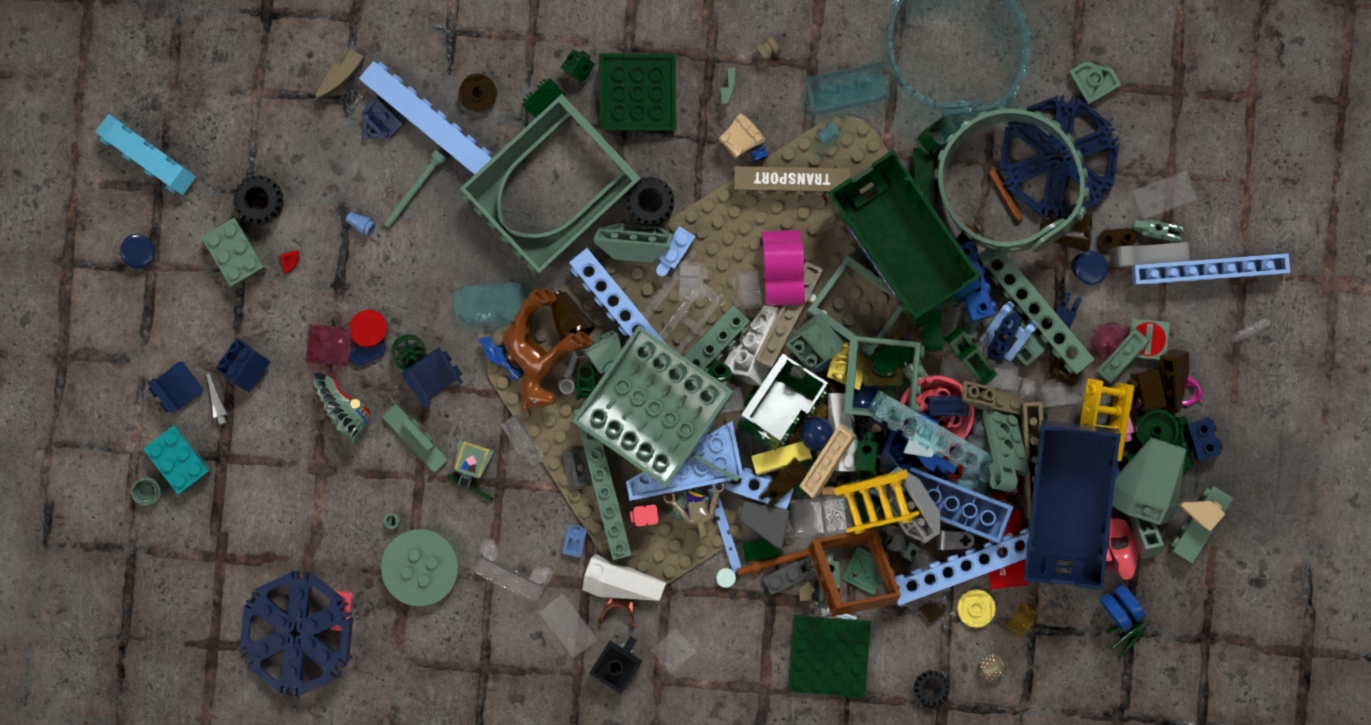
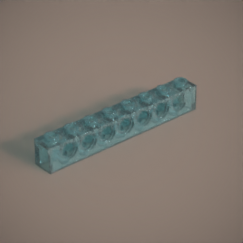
M878 391L867 410L873 414L871 418L881 424L883 420L886 421L888 428L895 432L900 429L904 432L902 436L911 441L914 438L919 440L918 445L927 450L929 447L933 448V453L942 459L944 455L947 456L949 463L956 467L961 464L964 466L963 471L972 476L976 473L979 475V480L986 484L989 483L991 477L989 465L993 462L992 455L885 393ZM893 409L894 412L892 416L889 417V412ZM909 418L908 424L904 426L905 420ZM924 427L923 433L919 434L920 429ZM939 436L938 442L934 443L935 438ZM954 445V449L950 452V447ZM969 454V458L965 460V456ZM984 462L983 468L980 469V465Z

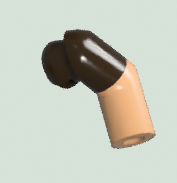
M844 475L838 476L837 481L833 485H825L823 487L822 495H836L834 488L848 483L847 478Z

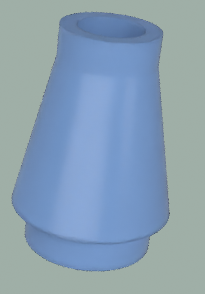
M350 212L346 218V222L362 235L369 236L376 225L372 218Z

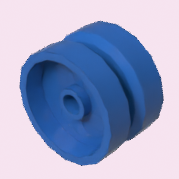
M1119 583L1113 588V593L1118 599L1117 601L1109 593L1103 595L1099 600L1123 632H1126L1133 627V623L1128 615L1137 622H1140L1147 615L1135 596L1122 583Z

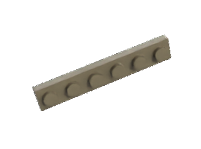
M808 262L804 264L805 304L782 306L754 362L772 370L815 289L823 269Z

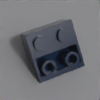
M237 337L223 358L220 359L215 369L232 383L249 393L271 361Z

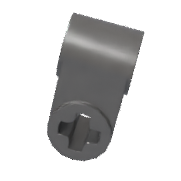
M940 530V534L937 535V550L969 549L974 544L973 535L967 531ZM964 535L971 539V542H967V545L960 542Z

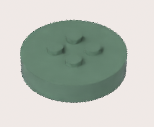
M414 529L400 534L388 545L382 557L381 573L386 588L396 599L412 606H427L440 601L453 589L459 574V560L454 547L444 536L428 529Z

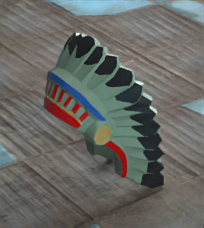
M320 372L314 373L315 381L313 383L318 389L316 393L321 397L320 401L324 403L323 409L327 411V416L331 418V423L336 425V430L340 431L342 436H345L346 441L355 444L364 429L369 428L371 411L363 406L358 399H352L343 393L338 387L336 379H332Z

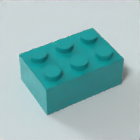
M173 425L143 448L178 495L183 494L212 471L177 425Z

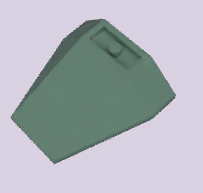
M1151 437L1116 476L1112 506L1127 515L1158 525L1171 522L1179 504L1186 449Z

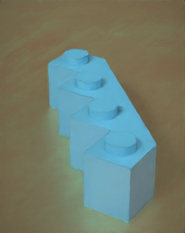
M110 114L106 116L96 130V133L101 136L99 139L107 146L112 144L123 152L121 155L129 162L132 160L145 168L144 173L151 178L155 175L166 183L165 188L174 194L177 191L184 195L196 178L190 171Z

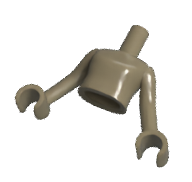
M721 482V490H716L713 484L714 493L709 511L706 501L687 504L689 517L675 500L673 493L672 501H667L665 495L664 501L678 511L687 525L698 526L700 538L707 537L705 524L714 519L719 494L724 492V484Z

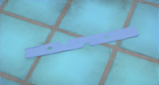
M713 488L708 489L710 500L713 497ZM718 497L716 505H719V508H716L715 516L720 518L717 523L732 571L736 573L738 572L737 568H741L732 535L727 534V530L730 529L720 497Z

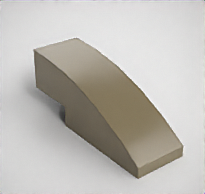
M350 49L341 65L335 62L332 64L315 96L322 99L342 87L357 72L365 57Z

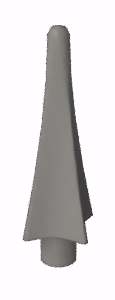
M207 374L213 418L218 419L219 425L226 424L225 416H228L216 391L211 375Z

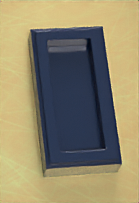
M928 396V416H967V404L962 401V396Z

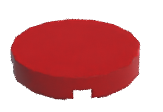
M368 309L359 312L353 317L350 322L349 331L350 336L359 346L372 348L378 346L386 338L388 326L382 314Z

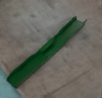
M449 474L447 477L450 480L459 483V478L451 474ZM472 485L469 486V489L476 491L478 495L491 502L494 497Z

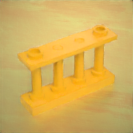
M1088 378L1080 424L1118 428L1121 433L1118 461H1122L1134 385L1116 382L1115 388L1103 387V381ZM1101 394L1114 396L1112 407L1099 405ZM1098 413L1110 415L1109 426L1096 424Z
M906 470L850 482L834 488L836 496L844 494V497H847L855 525L847 528V533L855 531V534L865 532L866 528L898 521L905 524L913 521V517L919 515V511L909 513L900 485L902 484L901 480L908 477ZM890 483L894 488L901 515L893 516L885 490L886 484ZM872 487L878 491L885 514L883 519H877L869 492ZM855 491H859L860 494L862 493L870 519L869 522L862 523L854 497Z

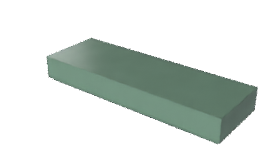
M1134 329L1096 371L1108 383L1112 384L1150 341L1137 329Z

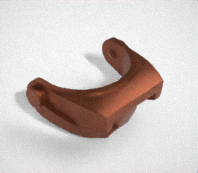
M609 598L601 616H599L598 622L603 624L604 615L610 608L622 607L632 617L630 625L633 630L636 626V622H634L633 601Z

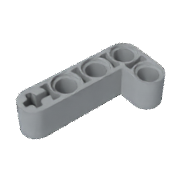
M1189 242L1120 246L1114 248L1116 267L1190 261Z

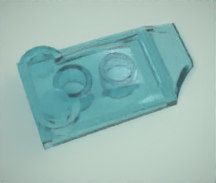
M521 283L464 285L461 289L453 292V314L459 317L465 324L515 322L514 317L522 308Z

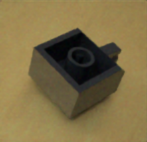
M630 636L626 644L621 642L619 645L609 640L589 674L622 694L642 662V659L634 655L636 651L632 649L637 639ZM611 663H620L619 667H621V669H616L615 671H613V666H610Z

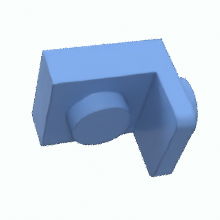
M568 525L562 554L581 557L587 531L585 528L579 525Z

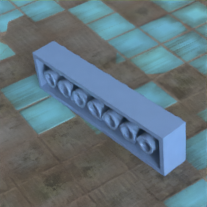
M878 455V466L881 459V455ZM910 468L909 473L921 481L940 511L941 522L997 544L1001 543L1014 510L1013 506L918 469ZM878 471V476L887 474V473ZM874 487L870 488V494L879 497L878 491Z

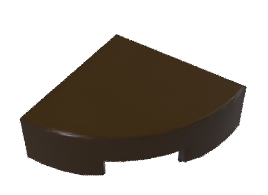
M926 604L918 608L930 623L945 612L943 608L935 604Z

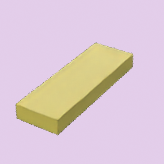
M802 441L777 448L776 451L770 450L751 456L757 476L784 468L793 457H796L801 463L812 460L810 449L806 448Z

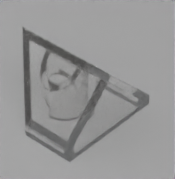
M974 407V421L970 435L987 437L982 412Z

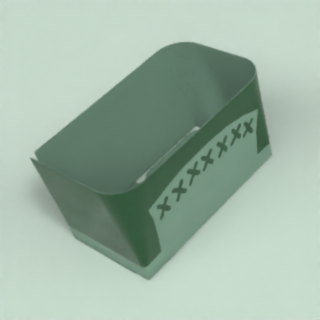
M943 116L928 126L915 141L923 152L928 155L946 143L952 133L955 134L958 129L949 117ZM931 132H935L939 135L941 139L940 143H937L935 141V139L930 134Z

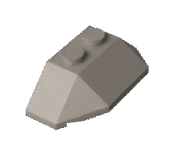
M897 467L890 473L902 471L903 469ZM907 472L908 477L901 480L902 484L900 485L909 513L919 511V515L913 517V521L902 524L901 521H898L906 535L927 543L940 534V511L921 481ZM890 483L886 484L885 490L894 516L901 515L894 488Z

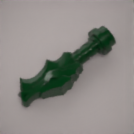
M1187 416L1175 417L1179 426V435L1174 445L1186 449L1183 472H1185L1194 464L1189 460L1192 448L1188 445L1189 440L1185 438V426L1188 424Z

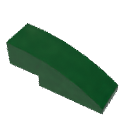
M957 327L944 338L953 352L981 385H986L998 375L978 347L973 344L960 327Z

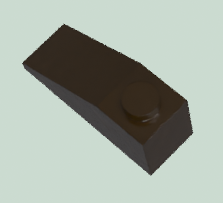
M1172 349L1160 355V376L1167 406L1162 407V410L1175 413L1180 412L1190 370L1189 352Z

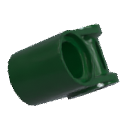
M583 364L578 369L576 400L588 398L596 387L595 369L590 364ZM588 367L591 369L592 374L589 378H584L581 375L582 368Z

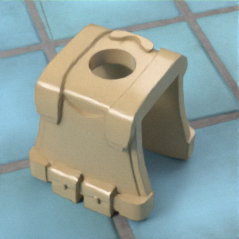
M741 113L736 116L729 129L719 137V141L724 144L735 159H738L746 151L765 140L757 127Z

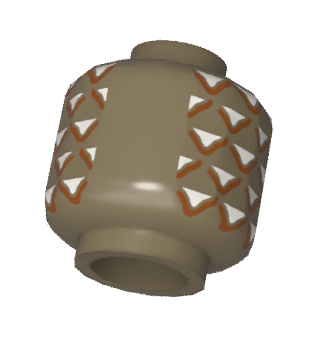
M992 653L980 660L978 671L982 678L986 677L987 680L994 681L1006 675L1008 665L1002 655Z

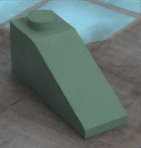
M1130 516L1135 543L1141 559L1159 556L1164 544L1157 525Z

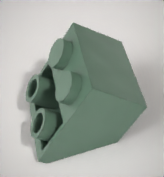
M819 313L805 322L786 342V345L810 372L838 354L843 344L842 339Z

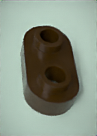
M1130 228L1110 229L1102 231L1098 235L1097 241L1103 249H1114L1120 246H1133L1137 236ZM1125 234L1130 235L1129 241L1124 240ZM1106 236L1111 237L1110 243L1105 241Z

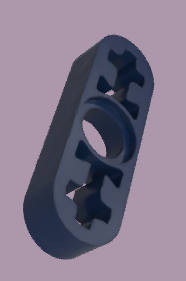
M1009 313L1003 318L987 350L988 356L992 360L1000 361L1007 354L1022 324L1018 314ZM1010 320H1012L1013 326L1011 328H1008V326L1011 323ZM1005 333L1009 340L1004 341L1000 334ZM998 346H1002L998 351L999 354H997L996 348Z

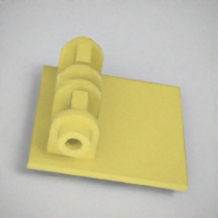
M844 342L840 352L831 358L827 373L828 378L845 385L847 383L850 342ZM858 352L855 389L860 390L867 357Z

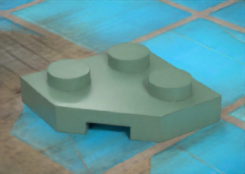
M1084 62L1069 71L1087 104L1092 103L1122 85L1113 69Z

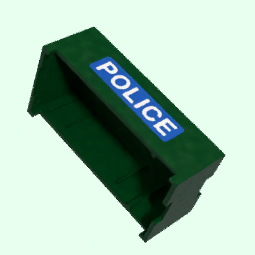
M894 149L873 162L872 166L852 179H847L828 192L831 207L916 330L981 288L982 275L975 269L899 160ZM872 182L874 186L861 194L859 190ZM877 189L879 193L866 201L864 196Z

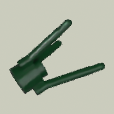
M1130 617L1133 627L1128 630L1125 636L1111 646L1110 649L1114 650L1130 636H1133V639L1118 655V658H1122L1137 639L1144 635L1143 632L1147 628L1142 621L1137 622ZM1115 625L1107 629L1105 632L1110 633L1112 631L1120 629V627L1118 625Z

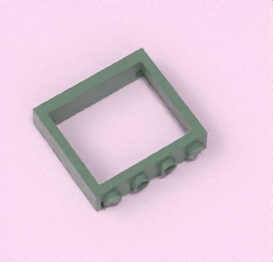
M848 255L805 313L811 318L819 313L844 342H850L851 335L855 334L817 307L847 265L893 297L884 282L876 276L874 270L869 267H863L856 257H849ZM900 305L879 332L877 338L885 336L903 311ZM859 342L858 352L869 358L878 344L872 343L869 345Z
M851 335L844 413L914 420V417L919 414V404H916V396H920L921 385L917 384L918 377H922L923 366L919 365L920 358H924L925 346H921V341ZM859 342L915 347L909 412L853 407Z

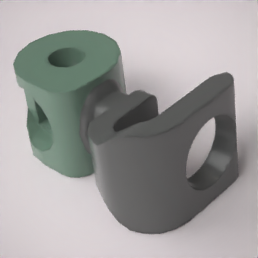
M889 532L883 548L886 550L900 552L899 557L910 563L915 562L920 548L913 543L905 542L903 536Z

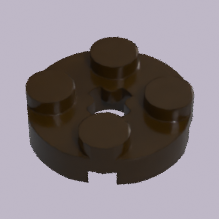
M472 74L464 79L459 88V99L466 109L480 113L489 110L495 104L497 88L489 77L483 74ZM476 88L483 91L481 98L473 96Z

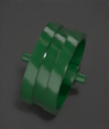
M405 334L394 341L391 354L395 364L402 370H406L413 365H408L409 360L413 359L415 363L418 362L415 354H422L419 359L421 360L427 355V350L419 337ZM408 340H414L415 342L410 346ZM405 341L406 346L404 348L400 347L399 344ZM420 343L423 350H414ZM396 349L404 352L395 357ZM406 357L405 364L398 362V360Z

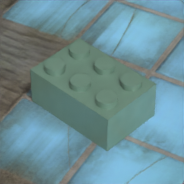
M232 218L201 237L230 287L234 288L266 269L259 254L236 218Z

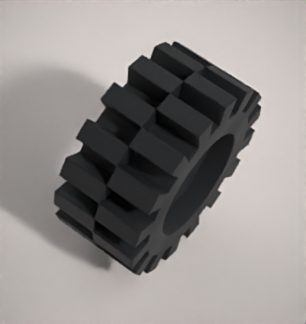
M860 415V419L858 418L856 424L858 440L863 441V433L868 432L866 427L869 424H877L881 427V431L874 433V442L878 443V447L879 443L884 445L891 432L890 419L887 417Z
M928 670L921 673L914 683L915 695L923 704L929 706H937L941 702L943 703L950 691L947 679L937 671ZM928 681H936L938 683L939 691L937 694L932 696L926 694L924 686Z

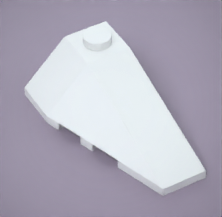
M763 306L751 322V328L745 336L742 335L739 339L741 342L735 351L732 349L728 354L724 364L730 367L733 378L761 386L764 382L769 368L754 362V359L780 312L778 307Z
M828 393V422L832 425L833 431L835 432L838 425H844L856 435L853 414L844 413L846 393ZM857 436L834 471H856L857 444L859 441Z
M595 554L591 557L586 570L582 590L598 597L660 601L667 582Z

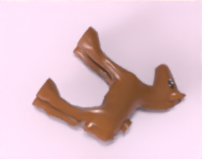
M545 287L541 291L534 289L529 294L521 310L514 317L515 322L511 321L509 329L502 337L505 348L508 351L506 354L507 358L512 362L516 361L524 371L521 386L523 411L528 408L534 409L535 407L554 404L556 396L541 387L542 380L553 371L560 359L569 351L586 349L592 344L591 338L582 331H578L576 334L569 333L549 352H546L543 347L531 339L530 323L534 314L539 308L549 306L557 299L555 294Z

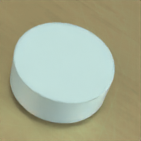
M723 568L717 573L716 579L720 586L727 588L734 584L736 576L731 569Z

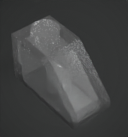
M1055 379L1043 380L1044 384L1039 385L1043 408L1082 403V399L1061 382L1055 383Z

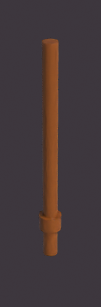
M804 549L762 562H751V565L737 568L739 576L751 572L755 574L762 572V569L810 555L808 549Z

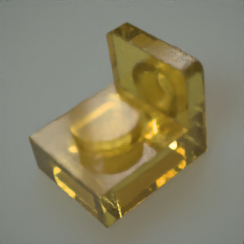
M1021 603L1018 610L1006 624V628L1022 638L1035 621L1037 613L1032 607Z

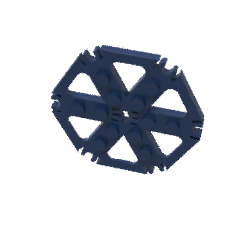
M1059 95L1027 107V111L1033 113L1046 108L1054 109V120L1062 126L1063 132L1065 134L1069 133L1071 137L1076 113H1084L1097 124L1098 129L1096 132L1074 140L1076 145L1074 148L1075 150H1080L1083 157L1101 150H1106L1109 153L1105 176H1099L1087 165L1082 164V168L1087 169L1089 182L1085 184L1086 188H1089L1090 191L1089 203L1085 202L1084 207L1087 208L1102 202L1097 199L1096 195L1100 199H1105V196L1101 194V190L1106 189L1109 192L1112 190L1106 183L1112 187L1114 186L1120 144L1112 145V143L1119 140L1118 137L1115 139L1109 137L1110 132L1115 131V129L1110 128L1106 130V128L1112 126V124L1079 98H1077L1076 105H1073L1075 102L1073 96L1070 103L1064 102V95L1060 97V103H1058ZM1008 122V127L1013 130L1005 126L999 170L1007 168V170L1000 173V176L1005 174L1009 176V180L1003 184L1009 185L1011 182L1013 184L1006 189L1040 216L1042 215L1043 208L1045 209L1044 217H1047L1049 210L1054 211V218L1058 217V210H1060V218L1072 214L1077 203L1071 206L1063 204L1066 176L1079 186L1080 176L1068 150H1062L1065 146L1054 135L1051 138L1035 125L1017 122V124L1013 125L1011 122ZM1015 137L1020 138L1039 154L1012 164L1009 161L1011 140ZM1058 151L1060 154L1069 153L1062 158V162L1055 159L1050 161V159L1056 156ZM1047 172L1043 199L1040 202H1036L1020 189V184L1023 181Z
M291 571L254 589L258 591L251 593L255 597V602L247 600V605H244L240 649L247 647L241 654L248 653L250 655L249 660L245 661V664L253 663L248 668L280 694H289V689L292 688L293 696L303 695L338 678L336 675L342 674L338 670V665L347 667L346 662H349L353 617L347 620L346 617L351 616L352 612L344 613L343 608L349 605L348 603L339 604L346 599L313 573L304 572V577L301 579L300 571ZM283 584H287L290 587L288 613L268 598L269 591ZM315 587L330 599V605L309 616L311 588ZM254 615L259 616L277 632L256 642L251 641V618ZM339 625L342 629L341 645L339 651L336 652L316 635ZM297 629L300 632V636L296 637V635H293V631ZM284 651L282 677L277 680L261 667V662ZM305 654L324 670L322 676L308 683L302 681Z

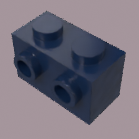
M1206 417L1186 424L1185 427L1196 461L1221 454L1220 450L1223 447L1220 439L1216 438L1214 431H1217L1214 420Z

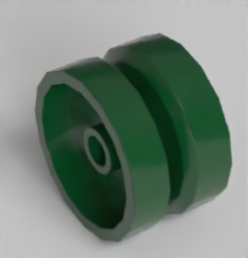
M1160 409L1145 411L1140 414L1133 427L1135 431L1133 433L1134 438L1141 447L1151 437L1174 445L1179 435V426L1175 417L1169 412ZM1155 427L1159 428V430H1157L1159 432L1158 434L1154 433Z

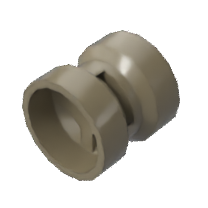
M769 36L765 43L755 46L765 62L769 61L773 54L777 55L781 52L780 47L772 36Z

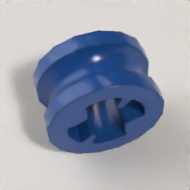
M765 146L750 153V156L754 157L753 162L769 155L768 152H765Z

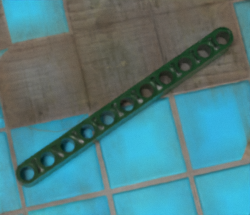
M920 147L913 148L915 182L936 211L933 151L926 155ZM940 314L922 326L924 352L943 351L942 315Z

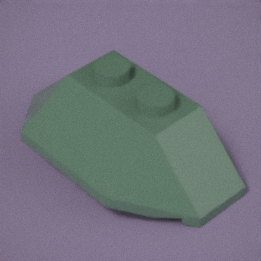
M625 223L609 225L605 228L599 227L594 237V243L613 259L651 263L670 249L673 240V234L668 233L659 226Z

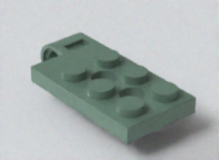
M985 409L982 412L993 458V462L989 465L991 474L990 485L993 489L1012 492L1017 486V475L1026 476L1030 473L1017 416Z

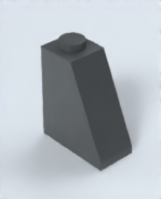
M744 501L743 506H739L737 517H741L740 522L777 550L782 551L790 511Z

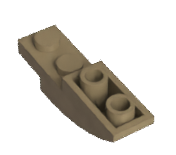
M963 381L962 401L981 410L991 409L1013 415L1021 414V395L998 391L995 387Z

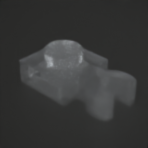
M823 600V604H819L816 601L809 602L808 616L816 617L822 615V618L841 619V615L831 616L826 600Z

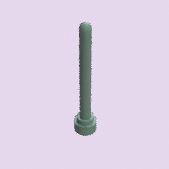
M434 150L431 154V162L385 221L384 226L386 228H390L434 169L441 164L443 165L447 160L437 150Z

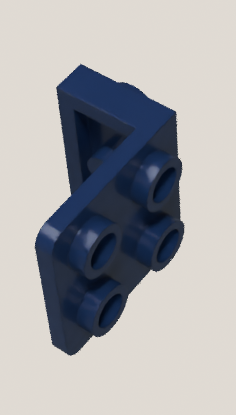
M181 361L157 379L153 378L148 382L150 393L155 398L158 396L162 402L160 406L166 413L170 412L171 414H175L203 392V387L184 362Z

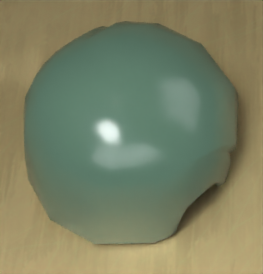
M151 477L139 478L131 488L132 498L142 506L153 505L161 495L159 484Z

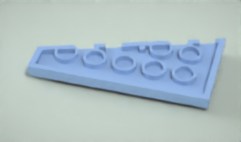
M731 421L706 435L695 451V454L703 457L709 463L725 472L727 470L738 476L740 479L744 478L733 422ZM692 456L667 488L645 472L626 481L631 501L733 479Z

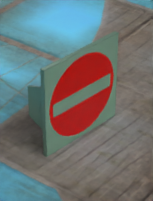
M1131 318L1130 333L1137 329L1150 341L1137 356L1138 358L1160 360V355L1167 352L1170 322Z

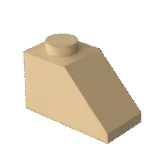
M1211 501L1180 502L1178 504L1206 531H1211L1225 515L1222 511L1223 507L1216 501L1213 503Z

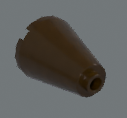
M1085 214L1082 221H1078L1068 233L1053 243L1083 252L1090 251L1092 214ZM1062 218L1045 220L1044 224H1040V230Z
M561 290L554 292L557 299L550 306L559 341L564 339L569 333L576 334L578 331H582L588 336L595 330L594 324L567 292H562Z

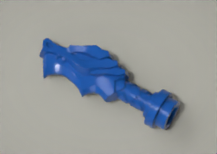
M492 336L478 339V342L483 345L486 358L491 363L494 362L495 365L498 364L499 367L502 365L507 369L512 380L517 381L524 374L520 367L515 368L507 360V356L503 353V348L493 344Z

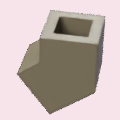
M809 581L799 588L800 601L812 600V593L816 590Z

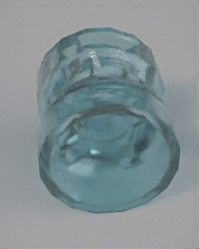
M831 120L826 123V128L819 129L816 132L817 136L827 147L832 144L834 138H839L843 135Z

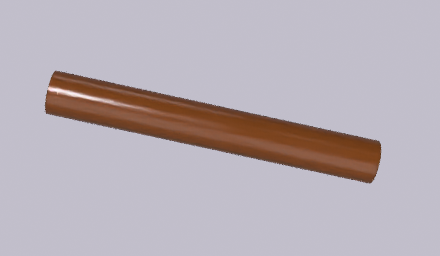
M995 169L989 171V176L1016 222L1023 219Z

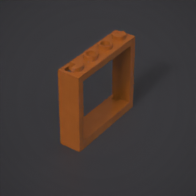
M876 528L866 529L865 532L859 534L850 532L811 541L807 549L832 617L897 603L901 596L900 586L895 581L894 570L888 562V553L884 551L882 537H879ZM868 543L887 595L842 603L824 551Z

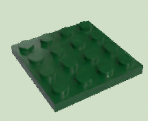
M599 53V131H676L675 54Z
M794 614L788 691L865 698L871 621Z

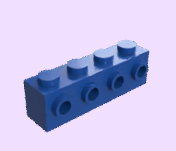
M972 241L959 244L975 269L982 275L981 288L963 299L970 324L992 318L995 315L996 305L994 300H990L989 297L991 290L989 283L985 282L983 277L985 275L983 264H979L977 258L979 256L978 248L976 245H973Z

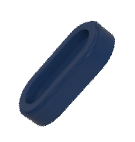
M382 340L378 346L372 348L358 345L350 351V361L355 365L361 366L380 358L386 352V344Z

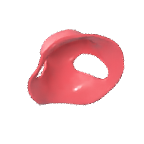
M1111 518L1105 571L1116 572L1122 579L1128 580L1135 573L1139 551L1135 543L1133 531L1128 523L1121 518ZM1125 535L1128 537L1129 544L1126 548L1120 550L1112 549L1111 538H1121Z

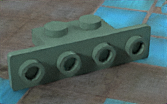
M394 405L383 415L384 420L433 472H436L448 461L447 457L433 444L434 439L428 432L424 434L419 429L421 425L415 418L411 420L398 405Z

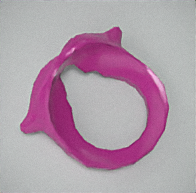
M1188 375L1186 386H1196L1197 390L1190 400L1182 401V405L1186 406L1196 401L1202 402L1203 394L1199 383Z

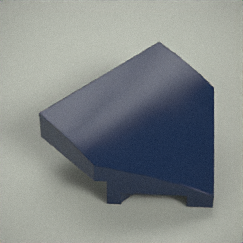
M378 96L361 113L362 138L392 137L405 124Z

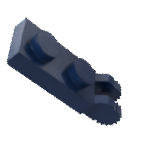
M1066 292L1055 313L1070 329L1082 298L1077 297L1070 310L1065 306L1071 297V293ZM1052 321L1050 322L1048 329L1052 327ZM1056 334L1053 338L1056 344H1062L1065 339L1062 334Z

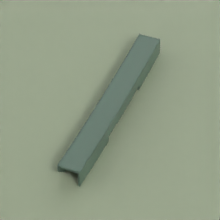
M694 453L693 458L738 482V476L727 470L725 472Z

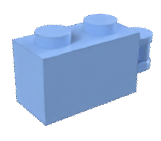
M678 227L673 235L670 249L658 258L661 261L656 269L659 276H666L671 268L675 270L696 236L682 227Z

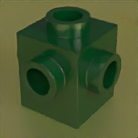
M573 49L560 68L574 79L583 83L595 66V63L590 60L591 56L585 51L581 50V52Z

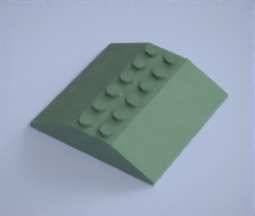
M638 326L572 422L667 488L709 433L734 391Z

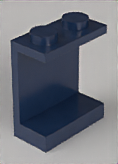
M440 347L401 372L404 380L425 408L431 405L429 398L457 380L459 384L463 383L460 377L463 375L457 365L453 367L450 363L452 360L451 356L447 351L443 352Z

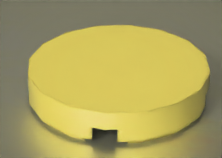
M974 589L967 591L961 596L958 601L957 611L962 622L970 627L978 628L984 627L993 619L996 607L993 598L983 590Z

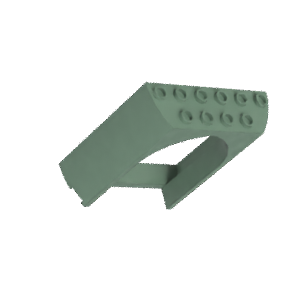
M561 94L460 189L463 191L461 196L468 203L472 201L476 205L474 210L482 218L486 216L489 219L487 224L495 232L499 230L502 233L500 238L508 246L512 244L516 248L513 252L521 260L525 258L529 262L526 266L533 273L536 271L540 273L641 178ZM570 117L584 129L622 170L615 179L572 219L559 228L540 234H525L511 230L505 224L502 212V198L511 174Z

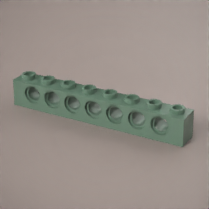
M985 249L979 254V264L982 263L984 270L988 269L992 274L990 276L991 280L996 285L1000 283L1004 288L1002 293L1008 300L1012 298L1016 302L1014 307L1021 315L1023 313L1026 314L1029 318L1027 320L1028 324L1032 321L1038 324L1037 329L1041 332L1039 337L1045 344L1050 343L1054 349L1051 351L1058 359L1063 358L1066 362L1064 366L1070 374L1074 372L1077 375L1095 360L1006 253ZM999 260L1003 263V267L1000 270H994L992 263ZM1007 275H1012L1015 277V282L1012 285H1007L1004 282V278ZM1025 290L1028 296L1026 299L1020 300L1016 296L1017 292ZM1036 304L1040 307V312L1033 315L1029 312V307ZM1044 319L1052 321L1053 325L1050 329L1042 328L1041 322ZM1056 334H1062L1065 337V341L1062 344L1054 342L1053 338ZM1070 348L1077 351V356L1074 359H1069L1066 356V351Z
M580 409L574 410L575 415L578 413ZM578 426L612 559L616 560L631 556L632 553L604 445Z

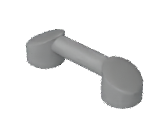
M581 349L570 351L572 356L564 378H561L557 385L559 391L563 394H570L574 390V383L571 378L578 359L585 357Z

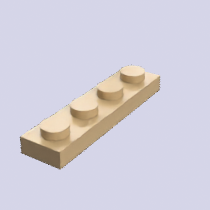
M838 425L799 487L812 498H817L856 438V435L844 425Z

